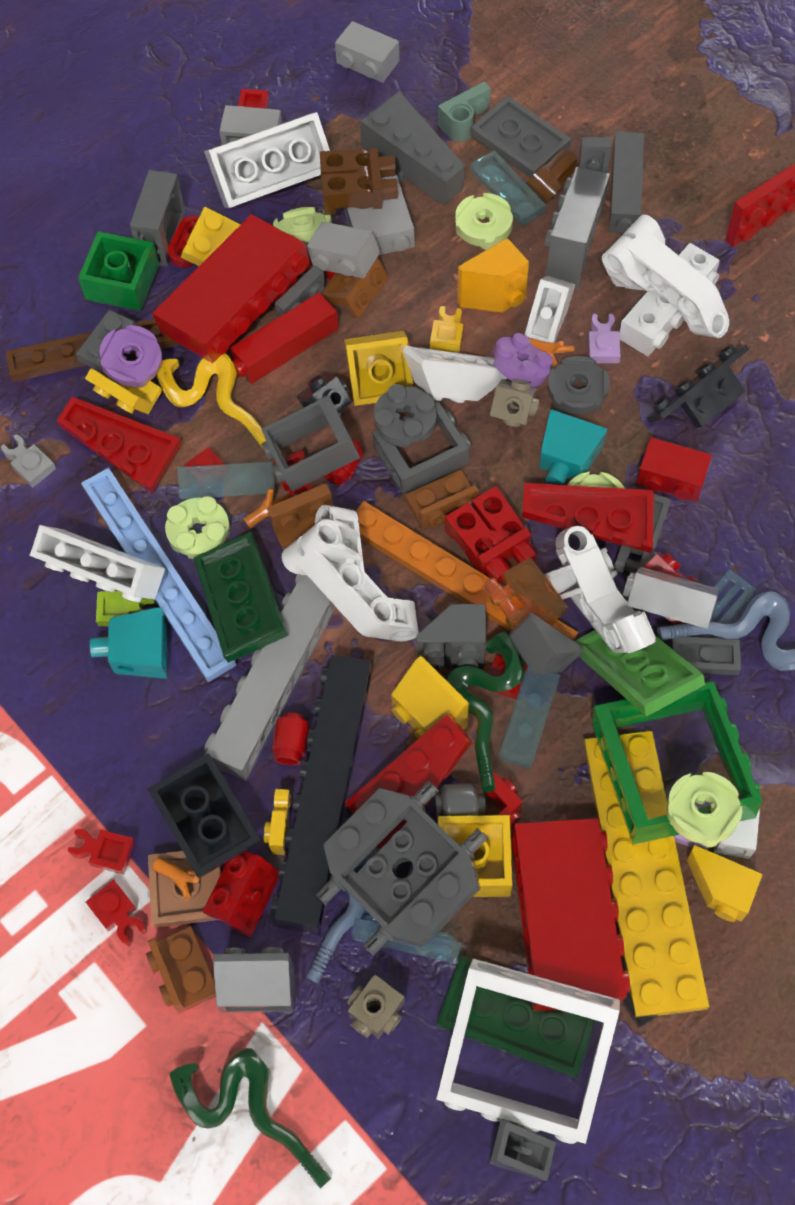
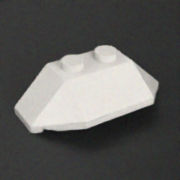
M406 345L403 350L414 382L423 388L425 393L432 396L434 400L441 401L442 398H449L458 403H464L465 400L479 401L496 388L501 380L507 379L494 366V357L446 352Z

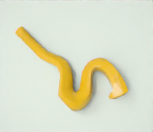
M226 353L221 355L213 364L202 358L196 367L193 386L187 391L180 389L173 377V372L179 368L178 360H162L157 378L166 397L174 406L187 407L196 403L205 393L210 377L213 374H217L216 400L220 409L225 414L240 421L262 447L261 443L266 441L261 431L262 427L251 414L232 401L231 394L237 370Z

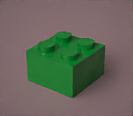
M98 231L78 277L85 300L141 311L160 265L154 242Z

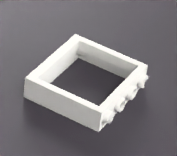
M473 958L468 970L436 1100L443 1101L447 1107L454 1110L462 1111L467 1108L480 1112L484 1118L491 1121L499 1122L504 1119L517 1123L519 1127L534 1133L540 1130L554 1134L558 1140L565 1143L574 1144L578 1141L586 1144L620 1011V1000ZM477 986L603 1022L579 1119L453 1083Z

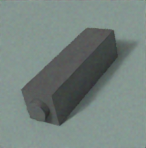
M615 132L612 153L608 232L624 234L641 216L644 133Z

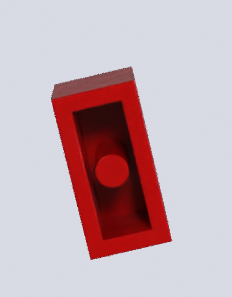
M651 437L640 467L637 484L644 486L648 490L672 494L681 500L698 502L712 455Z

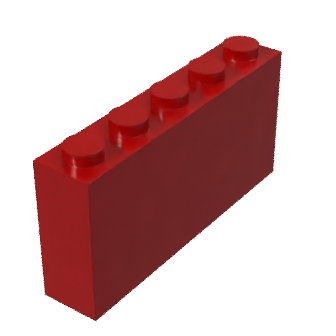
M251 214L152 313L160 332L213 364L221 355L226 353L229 346L241 334L247 331L256 318L264 313L268 306L287 289L288 285L305 271L310 264L305 243Z
M599 818L514 824L510 838L528 974L619 999L621 1004L627 997L626 993L630 992V978L627 970H622L621 957L624 956V941L622 935L617 934L615 921H618L619 909L617 900L611 899L609 886L613 885V871L611 865L606 864L604 851H607L608 840L606 831L600 829ZM532 1002L533 1012L559 1010Z

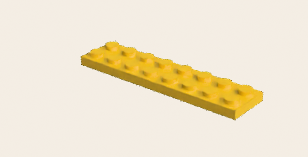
M647 731L619 735L648 819L667 815V800L653 732ZM585 739L584 749L597 818H599L600 829L605 830L607 834L608 848L607 851H604L606 864H610L613 871V885L610 886L612 899H616L618 903L619 918L617 927L624 941L623 957L625 968L630 978V995L634 1005L635 1018L707 1010L709 1002L675 838L671 836L632 845L597 739Z

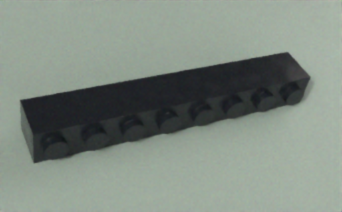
M331 655L329 666H323L320 685L324 686L323 696L316 698L314 706V717H318L315 729L310 728L307 738V748L311 749L309 761L303 760L300 771V780L304 781L302 793H296L293 803V813L297 814L295 826H289L286 835L285 845L290 847L288 859H282L279 867L278 881L283 882L280 895L274 894L270 913L272 916H275V922L279 928L320 935L326 905L315 894L323 888L332 876L323 844L342 826L346 807L345 802H347L372 678L371 661Z

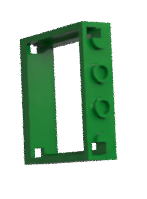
M714 681L705 683L699 689L647 717L627 699L594 706L591 724L632 845L680 834L670 824L667 815L648 819L620 741L617 727L702 710L730 782L739 793L738 799L742 806L740 821L756 818L760 805L763 803L760 796L761 786L753 781L750 773L751 763L749 756L746 752L741 751L738 743L739 734L734 722L730 723L726 714L725 698L721 699ZM711 806L698 808L700 813H712L710 811Z

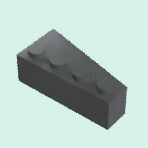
M400 91L361 121V147L368 152L369 148H378L379 156H394L395 171L443 206L463 190L465 165Z
M576 167L573 177H567L564 194L560 196L558 209L553 215L551 229H548L544 246L549 247L545 277L551 276L575 284L574 290L577 291L579 290L582 271L585 269L589 248L592 246L596 226H598L606 199L609 173Z

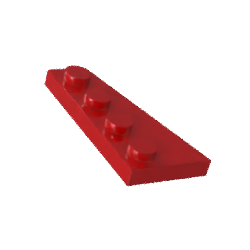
M71 397L57 419L60 428L151 494L154 493L182 445L178 437L75 397Z
M524 483L522 518L562 529L581 526L587 529L591 535L593 534L594 538L652 554L654 490Z
M446 714L345 804L354 814L379 788L408 795L409 797L411 795L414 796L427 781L437 789L443 779L447 778L472 744V740L455 718L450 714ZM403 819L376 847L380 850L407 821Z

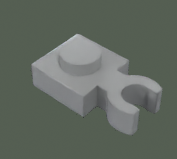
M16 434L13 437L18 446L15 449H8L3 444L1 449L5 457L12 460L10 464L13 470L33 488L53 472L56 467L35 444L27 449L23 438Z

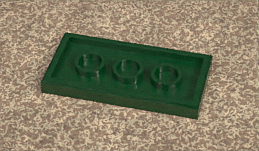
M248 532L193 557L220 647L228 663L289 636L256 538L252 532Z
M460 956L436 1027L453 1033L468 970L472 962L471 958ZM477 986L464 1037L577 1079L595 1020L562 1010L533 1012L531 1001Z

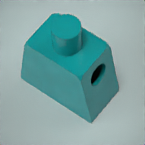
M551 410L539 464L541 469L549 471L545 479L546 483L564 485L566 478L573 479L577 475L587 472L604 447L607 428Z
M162 607L111 618L109 620L108 637L90 638L91 657L108 656V662L116 674L167 678V619Z

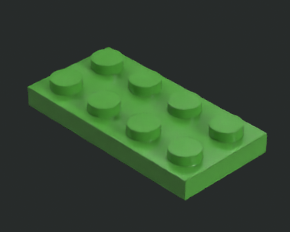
M596 630L574 641L583 647V653L579 657L646 717L705 685L703 673L658 637H656V642L631 653L612 652Z

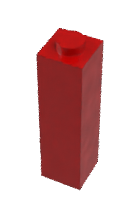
M319 292L231 347V353L237 375L239 377L244 376L250 384H253L339 329L337 311Z

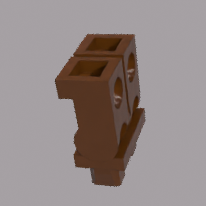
M369 148V152L366 150L319 151L324 215L336 214L335 209L356 207L367 209L373 206V209H382V200L398 199L397 178L381 179V177L395 176L394 156H379L378 148Z

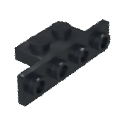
M732 344L721 350L717 354L719 357L714 363L708 362L696 371L698 376L692 381L687 379L674 388L676 393L669 398L667 396L656 402L652 406L654 411L646 417L648 421L654 422L664 419L681 405L696 428L704 426L745 392L729 366L749 350L748 346L745 344L734 347Z

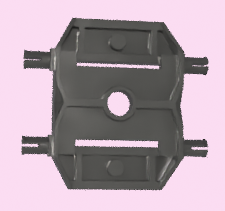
M429 781L414 796L411 795L410 797L379 788L323 844L332 876L315 895L327 905L340 890L344 892L347 890L380 924L378 930L363 944L373 956L388 940L392 943L396 940L399 943L424 947L481 889L476 865L473 861L475 859L473 853L488 840V837L480 829L476 828L463 843L458 845L425 813L424 805L439 792ZM405 819L407 823L356 873L353 869ZM405 861L412 862L413 871L411 875L404 879L397 878L396 869L398 865Z

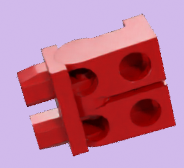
M496 486L473 499L472 506L468 502L445 516L444 531L451 540L455 539L477 571L484 575L487 574L499 584L511 575L512 570L507 565V561L514 558L521 568H526L536 560V553L530 544L532 534L524 527L519 517Z

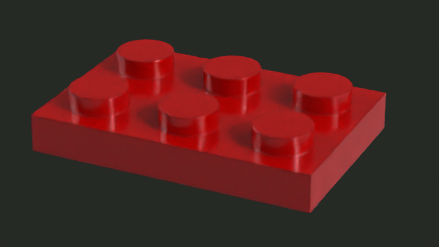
M795 164L735 202L725 238L727 243L734 247L742 241L746 242L763 227H770L780 216L795 210Z

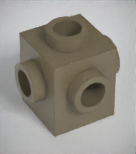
M513 379L512 382L501 380L496 386L490 416L503 419V423L510 426L519 427L521 424L526 425L531 416L536 417L540 399L535 398L537 388L530 387L531 384L524 380Z
M374 975L365 988L361 985L358 986L347 1002L351 1006L348 1010L349 1016L353 1019L350 1025L366 1038L372 1034L380 1039L384 1032L390 1035L402 1018L398 1013L405 1004V997L377 975ZM373 1007L380 1008L377 1013L369 1012Z

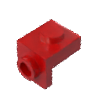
M493 772L496 788L491 792L484 793L501 810L498 815H510L511 829L522 817L520 813L523 801L516 795L518 793L517 789L506 777L501 779Z

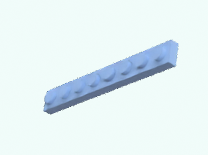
M107 468L83 481L81 484L124 553L165 568L155 601L160 608L162 607L165 617L207 682L235 667V660L229 663L225 660L215 629L111 470Z

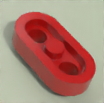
M190 215L180 221L168 246L170 261L176 267L187 268L194 265L181 258V255L200 217L198 215Z

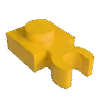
M445 306L440 307L438 320L433 322L429 349L454 353L460 352L464 325L460 323L462 314L460 308H457L455 315L450 316L445 313Z
M275 789L274 811H272L271 822L265 823L264 843H269L272 855H286L287 852L285 842L291 807L289 790Z

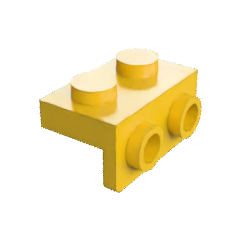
M92 368L85 377L86 380L95 385L93 391L107 399L111 395L118 399L116 405L129 413H133L136 409L149 415L162 392V387L152 381H148L142 388L124 386L112 381L106 374Z

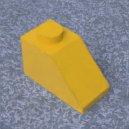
M694 845L687 858V863L707 907L714 909L715 914L724 920L731 922L739 920L742 922L750 910L763 874Z

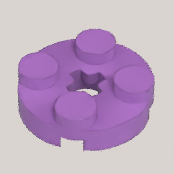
M129 325L125 326V329L118 331L114 329L104 337L100 345L99 352L102 371L112 381L120 385L142 388L157 375L161 368L162 352L154 334L143 327ZM132 350L136 351L138 359L135 361H127L126 357L123 356L124 353L129 354Z
M515 333L513 337L500 338L491 351V356H495L494 366L511 381L513 379L531 382L530 387H537L544 383L551 371L552 357L532 345L529 338L521 333Z

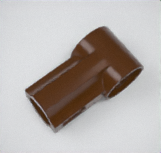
M562 149L547 165L544 164L526 184L546 204L564 186L563 183L567 180V177H570L576 167H578L577 156L572 151Z

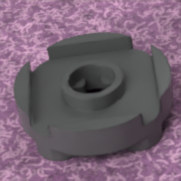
M570 356L561 360V364L556 366L555 369L553 367L550 371L547 385L548 395L553 401L554 408L560 412L572 414L594 413L601 409L603 402L608 396L610 379L604 367L602 370L592 358ZM578 380L586 387L575 389L571 385H574L575 381Z
M400 384L392 385L375 404L373 413L376 428L382 439L392 445L407 447L411 446V442H417L420 439L423 442L431 436L436 427L437 413L435 400L432 396L418 388L404 387ZM401 412H409L413 418H406L405 421H401L399 414Z

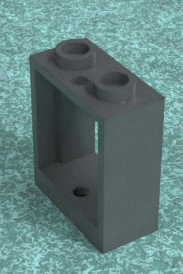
M148 170L130 223V229L134 239L154 242L159 266L168 267L170 263L168 246L180 221L185 217L186 210L177 174L167 171Z
M329 395L261 429L266 439L261 445L268 459H275L277 463L272 466V469L280 483L286 481L292 492L360 458ZM330 425L338 443L289 467L281 448Z
M439 401L435 402L436 423L453 448L413 468L408 467L395 445L382 439L378 430L372 432L374 450L403 496L469 464L470 442L464 433L460 434L458 432L453 415L449 410L445 411ZM408 415L400 420L405 421L406 418H413V416Z

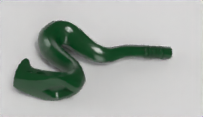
M505 632L497 634L485 644V649L489 654L499 653L502 655L506 665L503 675L495 677L477 667L465 665L452 669L444 678L469 703L468 713L477 718L475 753L483 792H491L496 788L488 741L493 725V714L489 706L482 699L468 692L467 688L475 685L489 691L503 692L515 688L523 681L525 669L520 653Z
M252 1048L237 1050L225 1062L220 1076L219 1101L217 1107L209 1109L201 1103L194 1089L192 1076L199 1068L197 1063L186 1064L170 1072L171 1083L182 1108L194 1124L207 1129L218 1127L229 1117L234 1108L239 1083L243 1077L248 1078V1106L254 1126L263 1135L285 1146L296 1160L298 1159V1162L301 1163V1166L304 1167V1170L307 1171L308 1175H310L320 1189L332 1179L326 1170H323V1167L320 1166V1163L317 1162L313 1154L308 1151V1148L305 1147L300 1138L270 1117L267 1109L271 1071Z

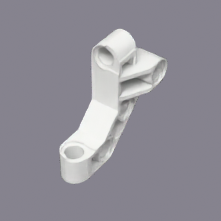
M641 215L602 255L605 269L616 286L657 292L681 311L690 331L696 335L720 338L727 332L729 317L718 289L710 280L665 245V238L660 226L652 217Z
M322 505L316 513L315 525L284 549L282 561L285 567L292 573L307 575L362 635L400 642L416 638L419 631L415 603L410 600L388 598L364 572L357 513L350 509Z
M574 526L560 532L556 538L555 545L562 567L543 575L544 585L550 597L554 601L570 597L614 653H631L656 642V637L645 612L634 611L632 607L627 606V601L617 590L613 578L618 574L614 570L606 547L599 549L593 534L591 535L587 529L581 526ZM570 534L576 535L580 540V547L577 551L573 550L568 544Z

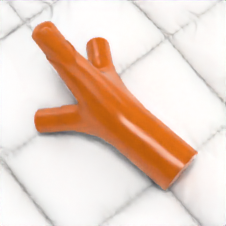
M528 337L532 345L552 357L553 367L558 365L554 353L574 351V346H564L563 341L550 343Z
M269 488L262 505L244 517V521L251 529L269 517L267 507L289 499L288 496L272 501L274 490Z
M158 857L153 864L152 869L170 878L178 885L184 899L191 897L186 882H199V877L195 876L196 873L193 868L177 866L161 857Z

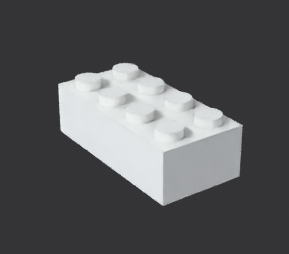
M315 112L204 152L224 208H230L321 175L319 151H330L318 113Z

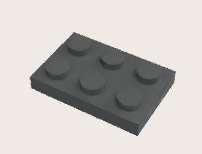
M509 96L505 97L470 127V136L530 178L544 164L547 165L562 149L566 151L571 146V138Z

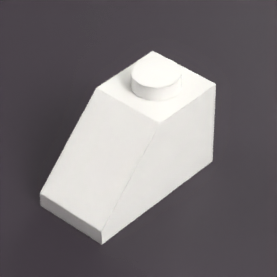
M551 276L540 279L525 336L545 342H555L566 317L575 284Z

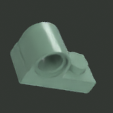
M482 82L438 105V126L450 139L456 142H465L472 137L470 136V127L474 125V117L490 109L491 88L485 82Z

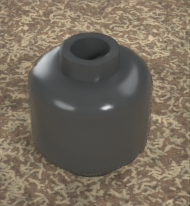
M471 783L443 785L439 793L434 795L435 821H438V816H485L484 795H478L475 786Z

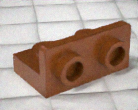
M377 257L365 278L336 273L321 294L330 304L347 306L353 318L359 319L388 280V275Z
M458 470L405 494V501L420 528L424 530L430 526L438 527L445 522L446 515L469 502L472 506V500L479 496V490L476 485L471 487L462 470Z
M326 483L267 507L270 525L282 550L303 536L304 533L315 525L316 513L322 505L333 506L332 495Z
M191 926L160 941H157L155 938L148 940L151 951L146 953V956L154 974L159 971L161 973L164 984L159 986V989L167 1007L173 1005L179 1013H182L216 997L215 981Z

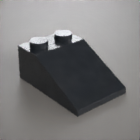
M209 753L147 789L199 879L261 842Z

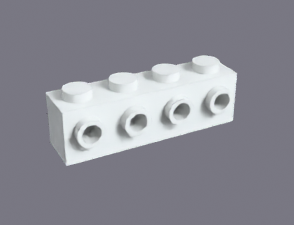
M689 243L679 256L715 285L719 278L717 269L720 260ZM647 291L622 320L619 338L649 357L655 348L661 349L669 337V332L672 328L678 329L684 318L681 311L657 292Z
M39 525L30 556L45 561V567L60 572H63L64 569L71 572L70 577L85 582H89V579L96 581V587L110 592H115L116 589L123 592V598L135 602H141L142 598H156L165 571L163 567L74 533Z

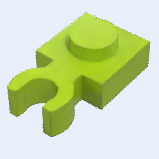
M121 591L97 592L96 623L98 627L109 626L111 618L145 611L142 610V607L145 604H155V600L142 598L141 602H135L123 598V592Z

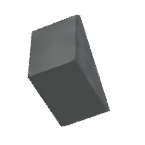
M531 612L509 635L534 675L562 672L583 653L582 646Z
M501 1120L489 1164L547 1181L556 1142L508 1121Z

